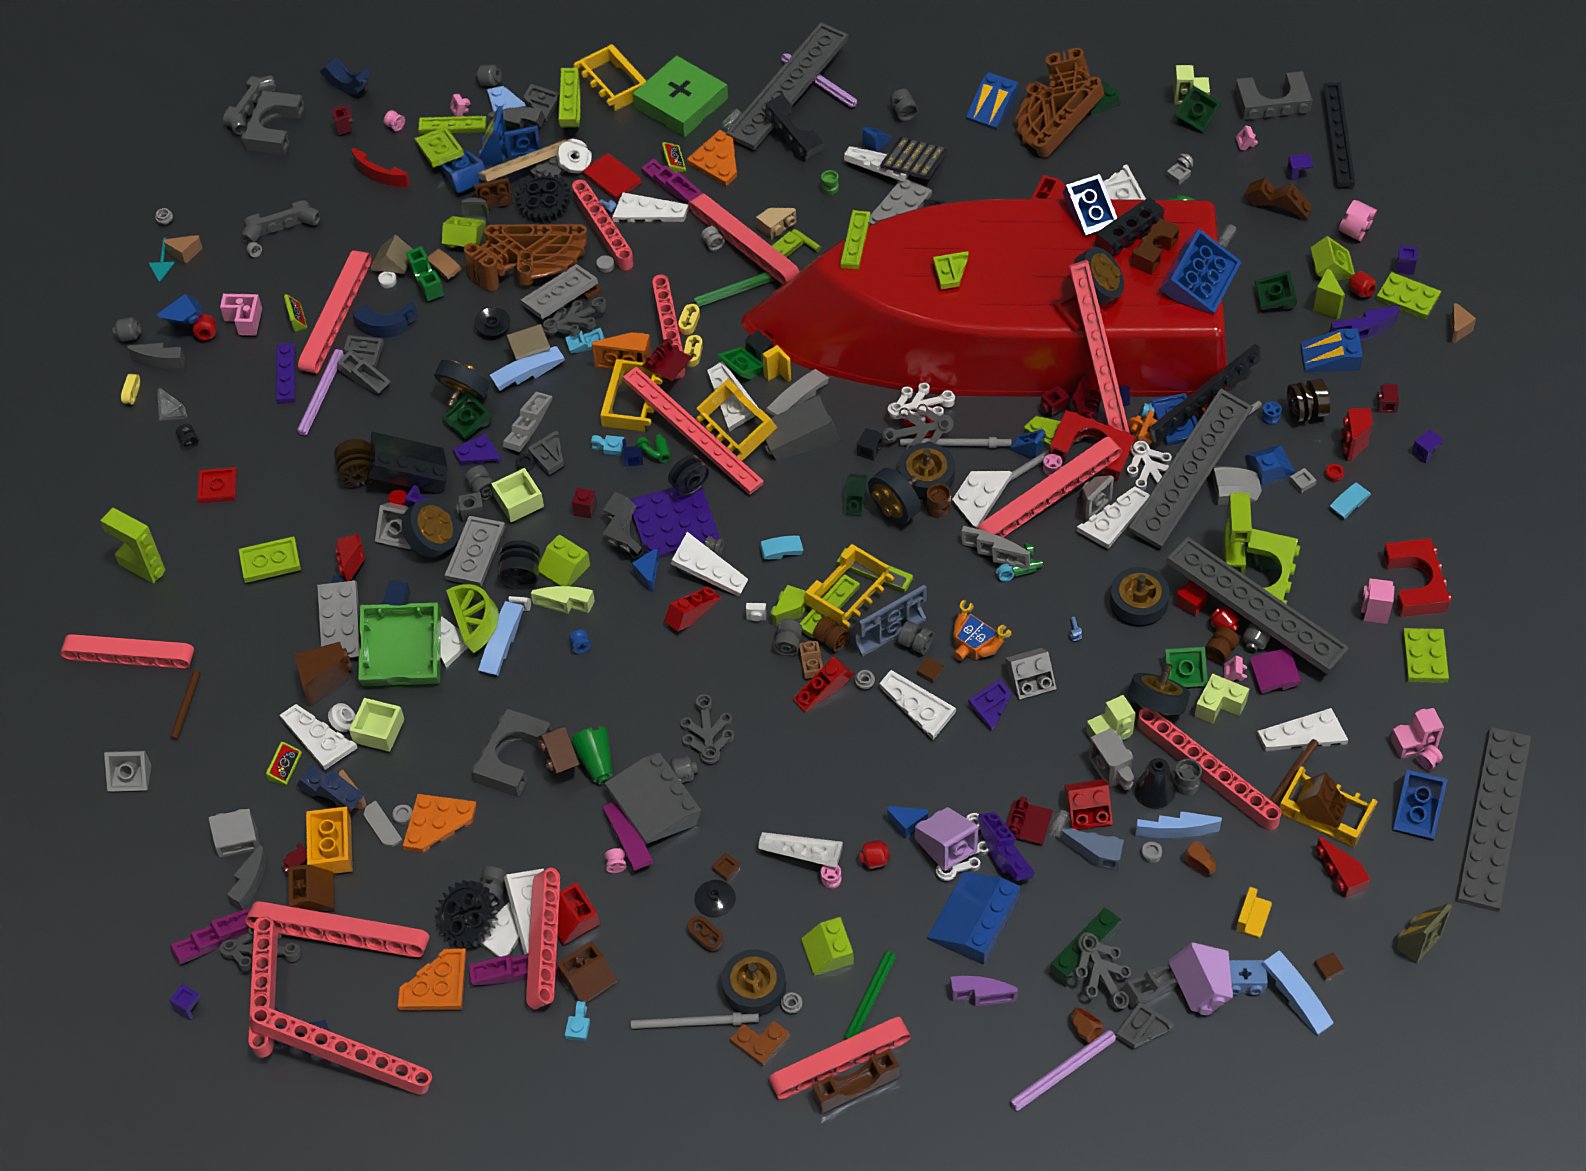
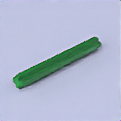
M765 272L694 297V304L700 307L776 279Z
M886 951L845 1033V1040L860 1033L895 960L893 952Z

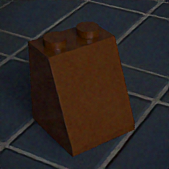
M341 642L294 654L309 706H313L351 679L349 672L353 670L347 649L342 648Z

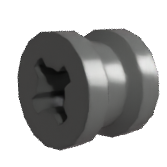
M708 536L705 546L720 557L724 547V539H714L713 536Z

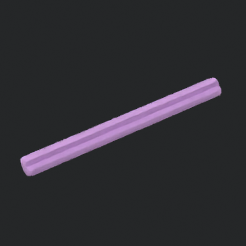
M784 53L781 60L786 64L792 56ZM818 75L813 80V83L849 107L856 106L857 99L821 75Z
M334 350L298 426V434L307 435L337 371V362L344 356L342 350Z
M1107 1030L1011 1099L1012 1107L1016 1111L1023 1108L1116 1040L1115 1034L1111 1030Z

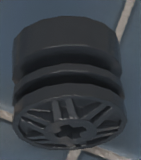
M514 540L502 545L498 579L502 585L516 590L528 589L536 585L539 576V548L523 540Z

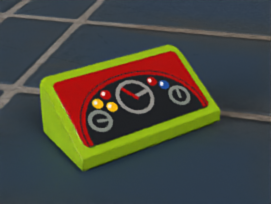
M662 142L667 166L675 173L678 171L685 172L686 167L679 145Z
M286 294L284 298L293 330L296 332L306 329L307 325L300 302Z
M281 742L266 772L268 781L287 786L302 755V751L285 742Z

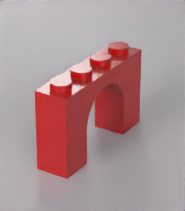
M1065 410L1051 442L1048 455L1057 454L1063 461H1066L1069 451L1076 440L1082 437H1094L1101 441L1105 437H1110L1122 449V453L1119 458L1103 468L1100 475H1111L1114 477V480L1118 481L1133 446L1135 436L1127 431L1115 429L1111 425H1104L1092 418H1086L1076 412Z
M1431 538L1385 543L1383 558L1387 570L1415 568L1422 571L1430 581L1428 585L1421 588L1399 590L1396 603L1400 617L1447 612L1448 605L1451 604V595L1447 593L1446 578L1442 577V565L1437 560V548L1435 545L1433 546Z

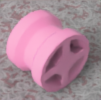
M391 110L385 115L384 124L391 127L394 131H399L405 124V118Z
M1049 454L1044 458V474L1050 476L1061 468L1062 458L1059 455Z
M1427 745L1424 748V752L1419 753L1416 758L1421 767L1431 771L1435 768V764L1443 759V755L1435 746Z
M611 849L605 852L606 870L608 872L619 873L626 869V862L623 860L625 852L622 849Z
M827 865L821 868V882L826 888H836L841 884V868L839 865H837V868Z

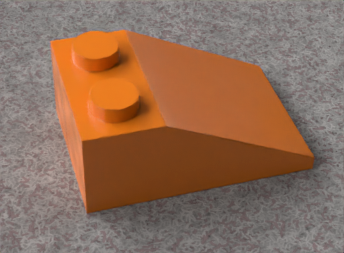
M631 332L592 342L595 368L613 370L616 359L645 363L646 359L652 355L649 334Z

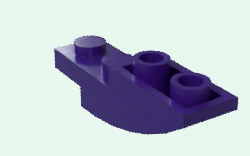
M1397 305L1364 311L1361 318L1332 322L1329 333L1339 329H1358L1360 340L1369 338L1391 326L1398 318L1400 307Z
M996 812L979 814L978 820L983 838L1001 872H1009L1015 881L1032 878L1034 870L1014 846L1016 838Z

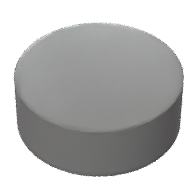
M604 255L597 259V269L600 272L607 273L614 269L612 257Z
M404 804L397 806L392 813L395 823L402 826L409 824L412 809Z
M1147 842L1142 847L1141 856L1148 863H1156L1162 857V847L1156 842Z

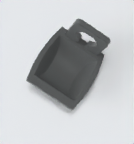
M468 198L462 200L461 209L464 218L486 220V222H489V209L484 199Z

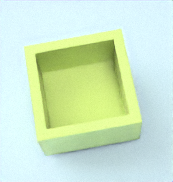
M525 468L491 483L494 498L510 522L544 507L542 493Z
M364 698L349 730L353 742L390 752L404 722L402 709L400 706Z

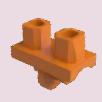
M1151 410L1142 420L1141 416L1129 419L1128 426L1131 428L1130 431L1133 433L1137 431L1133 444L1137 441H1144L1149 446L1152 443L1147 429L1149 430V427L1157 422V420L1153 418L1154 412Z

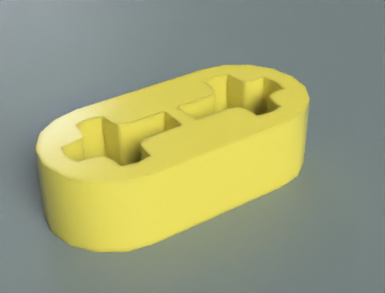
M689 304L683 309L678 322L681 334L690 335L694 332L700 318V310L697 305Z
M691 335L686 340L684 353L690 356L694 354V357L687 364L689 367L697 366L700 362L703 343L702 338L698 335Z
M138 374L127 375L121 393L123 404H134L140 387V376Z

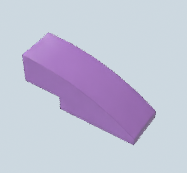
M979 976L950 977L953 1001L974 999L975 1006L1017 1001L1018 989L1008 983Z

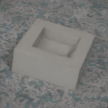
M1178 162L1167 170L1166 176L1177 184H1181L1191 176V171Z
M1305 468L1290 476L1289 479L1300 493L1316 485L1317 481Z

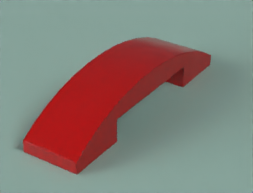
M355 148L352 149L356 166L367 177L389 186L408 187L410 185L408 173L396 167L389 171L368 161L366 153Z

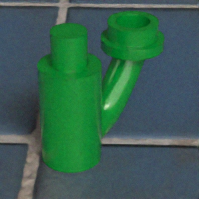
M662 434L655 436L654 445L656 451L649 447L650 443L646 437H640L636 440L637 449L643 450L655 459H659L661 463L671 460L672 457L667 441L662 437Z
M1024 543V549L1030 552V556L1033 555L1032 544ZM1033 558L1030 559V569L1010 565L1013 567L1014 577L1035 572L1036 568L1043 567L1042 560L1034 561Z

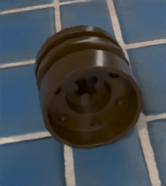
M1321 378L1308 380L1306 385L1302 382L1288 385L1287 401L1295 422L1309 420L1311 415L1314 418L1329 415V393L1325 382Z
M351 439L340 443L335 448L334 457L337 475L342 485L349 488H359L375 480L368 478L370 443L362 439Z

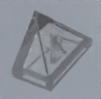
M157 389L159 421L185 419L188 417L184 405L163 389Z

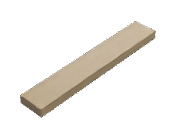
M568 140L560 141L478 173L479 179L488 182L556 156L560 145Z

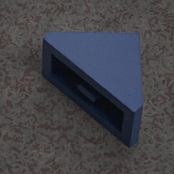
M865 126L862 129L863 147L870 151L879 152L892 139V136L879 129Z
M1040 429L1018 435L1010 449L1034 459L1040 455L1044 448L1045 431Z
M658 549L650 551L632 563L634 575L649 591L654 590L659 565Z
M888 806V821L907 839L915 833V826L919 822L928 819L929 809Z

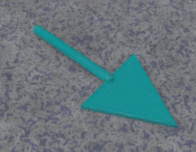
M166 237L163 238L160 262L149 263L159 283L175 264V262H164L166 249L164 239H167Z

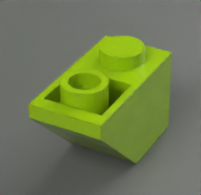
M787 585L785 590L781 591L778 604L773 606L770 614L774 626H778L781 620L802 618L808 606L805 604V590Z

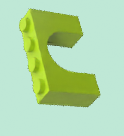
M1236 492L1230 493L1223 533L1224 562L1244 575L1246 567L1245 542H1250L1252 534L1250 493Z
M112 507L100 521L106 533L124 542L115 553L118 564L154 584L158 578L162 577L166 570L149 527Z
M1252 529L1247 552L1270 557L1277 562L1281 569L1279 580L1274 585L1263 589L1287 604V600H1284L1285 593L1290 592L1292 584L1288 580L1290 575H1294L1296 564L1293 563L1294 556L1298 557L1301 547L1297 545L1298 539Z

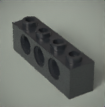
M1146 198L1096 232L1095 245L1107 251L1111 256L1121 252L1124 247L1133 244L1142 235H1146L1152 225L1157 224L1160 218L1164 219L1165 209L1152 198Z

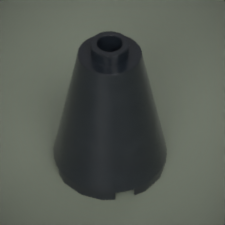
M1155 758L1149 762L1137 780L1135 795L1138 797V801L1145 807L1160 809V807L1171 804L1175 797L1176 788L1168 763L1164 759Z

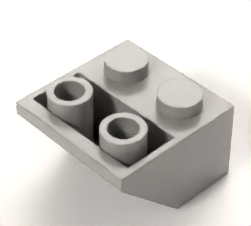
M1039 648L1005 658L1008 675L1019 700L1057 689L1049 653L1045 649Z
M238 809L235 812L219 813L209 817L215 848L220 858L254 851L259 846L258 829L250 809Z

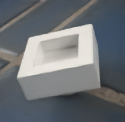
M746 603L747 620H766V603Z

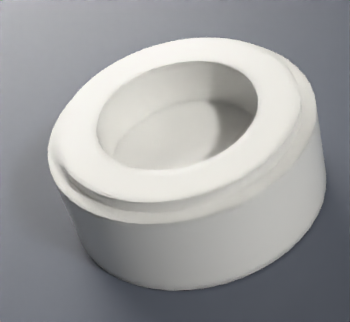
M382 272L378 277L379 284L383 288H391L397 282L396 275L393 272Z

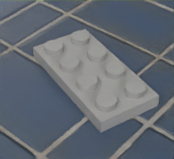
M908 179L905 182L900 180L871 214L869 226L882 219L922 208L924 199H929L932 196V190Z
M576 264L521 299V303L539 318L544 319L598 284L595 276Z
M469 516L445 573V579L482 587L504 532L505 522Z
M347 581L317 585L321 647L341 642L342 648L347 649L350 659L359 658L361 635L357 582Z

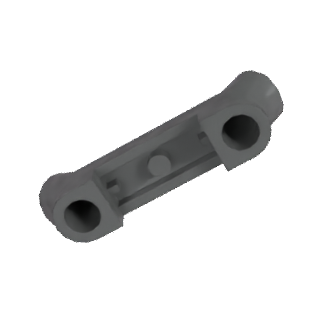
M271 75L262 78L251 76L246 83L248 91L236 108L229 106L224 113L223 124L231 127L234 134L240 135L246 132L247 125L245 120L251 115L252 110L258 104V98L261 97L263 91L273 92L276 90L275 81Z
M308 201L292 203L293 208L262 218H260L259 214L247 217L243 222L245 229L242 231L241 236L244 242L249 244L256 242L262 235L298 224L306 223L315 226L320 221V213L317 209L311 208Z

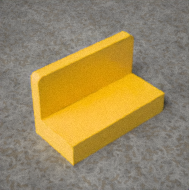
M778 345L764 352V377L770 381L776 376L781 375L787 382H790V358Z
M1249 887L1236 931L1255 938H1261L1272 902L1256 897L1258 889Z

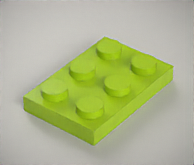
M446 126L415 138L417 146L433 167L441 166L448 161L464 156L463 149Z
M1391 272L1379 291L1376 301L1389 306L1399 305V310L1426 320L1439 299L1441 291Z
M294 536L239 549L245 583L301 570Z
M1404 628L1403 640L1407 681L1448 683L1449 674L1444 629Z

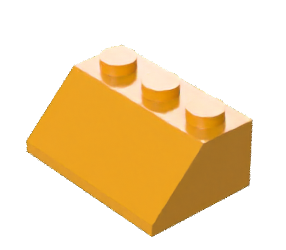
M347 806L306 811L307 865L332 871L334 874L352 872L351 817Z

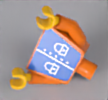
M962 600L960 603L962 612H959L953 629L954 646L957 648L953 652L954 657L962 661L966 656L973 660H978L981 657L994 655L1003 644V639L1011 636V630L1008 629L1003 634V631L1006 629L1005 625H1000L998 630L995 631L972 614L967 615V612L973 610V604L970 603L969 607L965 609L966 600Z

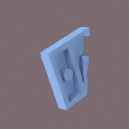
M504 86L487 89L493 111H496L498 106H502L503 109L526 107L524 102Z

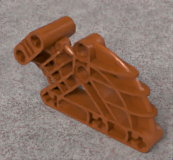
M1081 48L1069 49L1068 60L1065 51H1063L1064 61L1061 59L1060 52L1048 55L1045 62L1050 75L1049 87L1038 82H1032L1026 87L1027 95L1021 103L1014 123L1018 124L1016 133L1023 137L1022 142L1036 149L1039 157L1049 156L1104 95L1101 79L1090 76L1084 51ZM1062 107L1061 110L1057 113L1056 108Z
M580 224L488 225L484 228L485 244H482L480 247L478 244L469 243L464 247L466 274L468 278L476 281V284L480 283V287L489 292L496 291L499 288L498 275L503 276L506 271L516 266L518 282L522 285H530L534 278L566 272L568 267L576 265L577 258L584 255V247L588 243L587 228Z

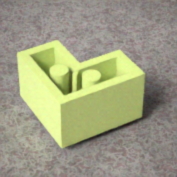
M1176 65L1173 88L1174 104H1181L1193 85L1210 94L1209 77L1194 78L1193 65Z
M1212 674L1197 702L1195 717L1213 724L1221 709L1240 716L1247 703L1249 688Z
M1124 695L1106 702L1104 714L1087 721L1086 732L1091 738L1113 728L1115 733H1118L1122 740H1125L1133 734L1135 711Z

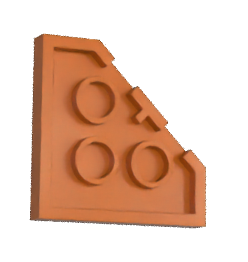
M719 130L687 158V164L722 185L727 186L737 177L733 138Z
M417 794L403 849L424 853L430 849L431 845L438 841L442 842L455 834L454 831L463 826L470 825L473 822L477 808L476 801Z
M444 949L432 963L426 964L419 970L412 980L408 983L405 982L399 988L398 1009H462L466 949Z

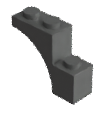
M614 492L603 509L608 515L607 519L611 521L603 535L608 538L607 542L613 547L617 548V546H620L627 553L632 551L638 554L642 547L632 539L630 534V522L637 506L627 496Z

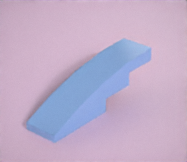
M557 346L549 350L514 361L490 376L501 391L513 382H516L518 385L531 376L535 379L563 362L565 358Z
M505 601L499 613L496 630L486 645L478 669L480 672L499 676L503 659H506L510 644L514 642L524 608L523 605Z
M1181 811L1180 818L1159 815L1158 822L1138 819L1135 836L1185 838L1206 835L1220 831L1222 818Z
M1280 950L1263 962L1262 966L1276 980L1275 985L1290 1000L1288 1005L1317 1036L1333 1025L1334 1022L1310 986Z

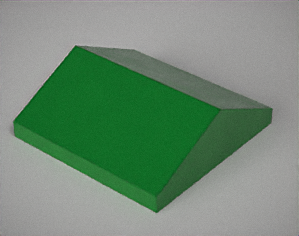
M743 347L717 354L718 359L744 378L752 380L764 370L763 363Z
M1205 647L1165 649V663L1172 665L1168 679L1181 684L1185 688L1204 687L1207 685Z

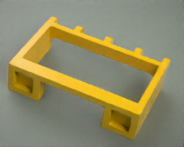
M613 44L575 62L573 65L574 68H580L583 78L589 76L592 79L590 82L592 87L598 86L601 89L599 91L601 97L607 95L609 99L606 103L609 106L613 105L615 111L634 102L633 93L646 82ZM609 61L616 68L621 67L634 81L633 87L615 96L592 71V69Z
M616 359L600 414L602 427L645 432V425H651V419L646 418L647 412L653 413L655 409L645 401L641 417L613 414L612 407L617 389L622 384L624 374H627L635 367H638L646 376L651 377V380L657 385L662 384V378L642 367L644 362Z
M729 378L696 408L700 412L696 420L701 423L706 419L709 422L706 429L711 432L715 428L720 433L716 438L720 442L724 439L729 441L730 444L727 448L731 452L737 449L740 452L737 457L741 461L778 428L772 419L761 409H758ZM731 394L762 422L739 445L709 417Z
M851 544L840 555V566L823 583L816 580L805 592V604L848 629L851 626L848 622L850 617L853 615L859 618L861 613L858 609L864 603L870 606L873 601L869 597L875 591L882 593L884 588L881 585L886 580L892 583L894 577L888 573V565ZM854 562H857L880 577L845 613L821 597Z
M1301 766L1280 804L1281 815L1354 848L1378 801L1372 799L1371 803L1364 802L1359 799L1360 793L1356 792L1353 797L1340 791L1342 785L1337 784L1336 787L1346 797L1348 803L1366 811L1357 830L1342 823L1339 827L1335 828L1308 819L1299 805L1291 800L1300 781L1305 783V780L1311 778L1305 774L1306 769Z

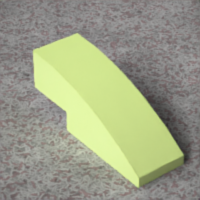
M555 586L540 588L531 592L533 604L569 614L571 608L589 613L595 602L593 590L580 587Z

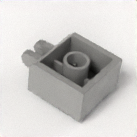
M1113 728L1092 736L1089 760L1101 778L1110 787L1120 784L1125 790L1131 789L1134 780V774L1131 771L1133 755L1123 745L1121 736L1118 733L1116 734Z

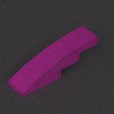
M652 159L641 168V172L654 183L687 203L702 194L679 171L675 173L667 165L663 167L655 159Z
M616 801L602 806L612 830L619 840L621 849L625 852L634 871L652 864V858L644 841Z
M247 908L212 920L210 926L191 932L190 938L171 944L170 949L178 964L180 965L220 948L224 941L229 939L235 940L247 933L250 927L246 924L245 919L250 909Z
M529 954L513 958L510 955H505L470 964L471 984L486 985L527 980ZM556 964L555 974H558L559 972Z

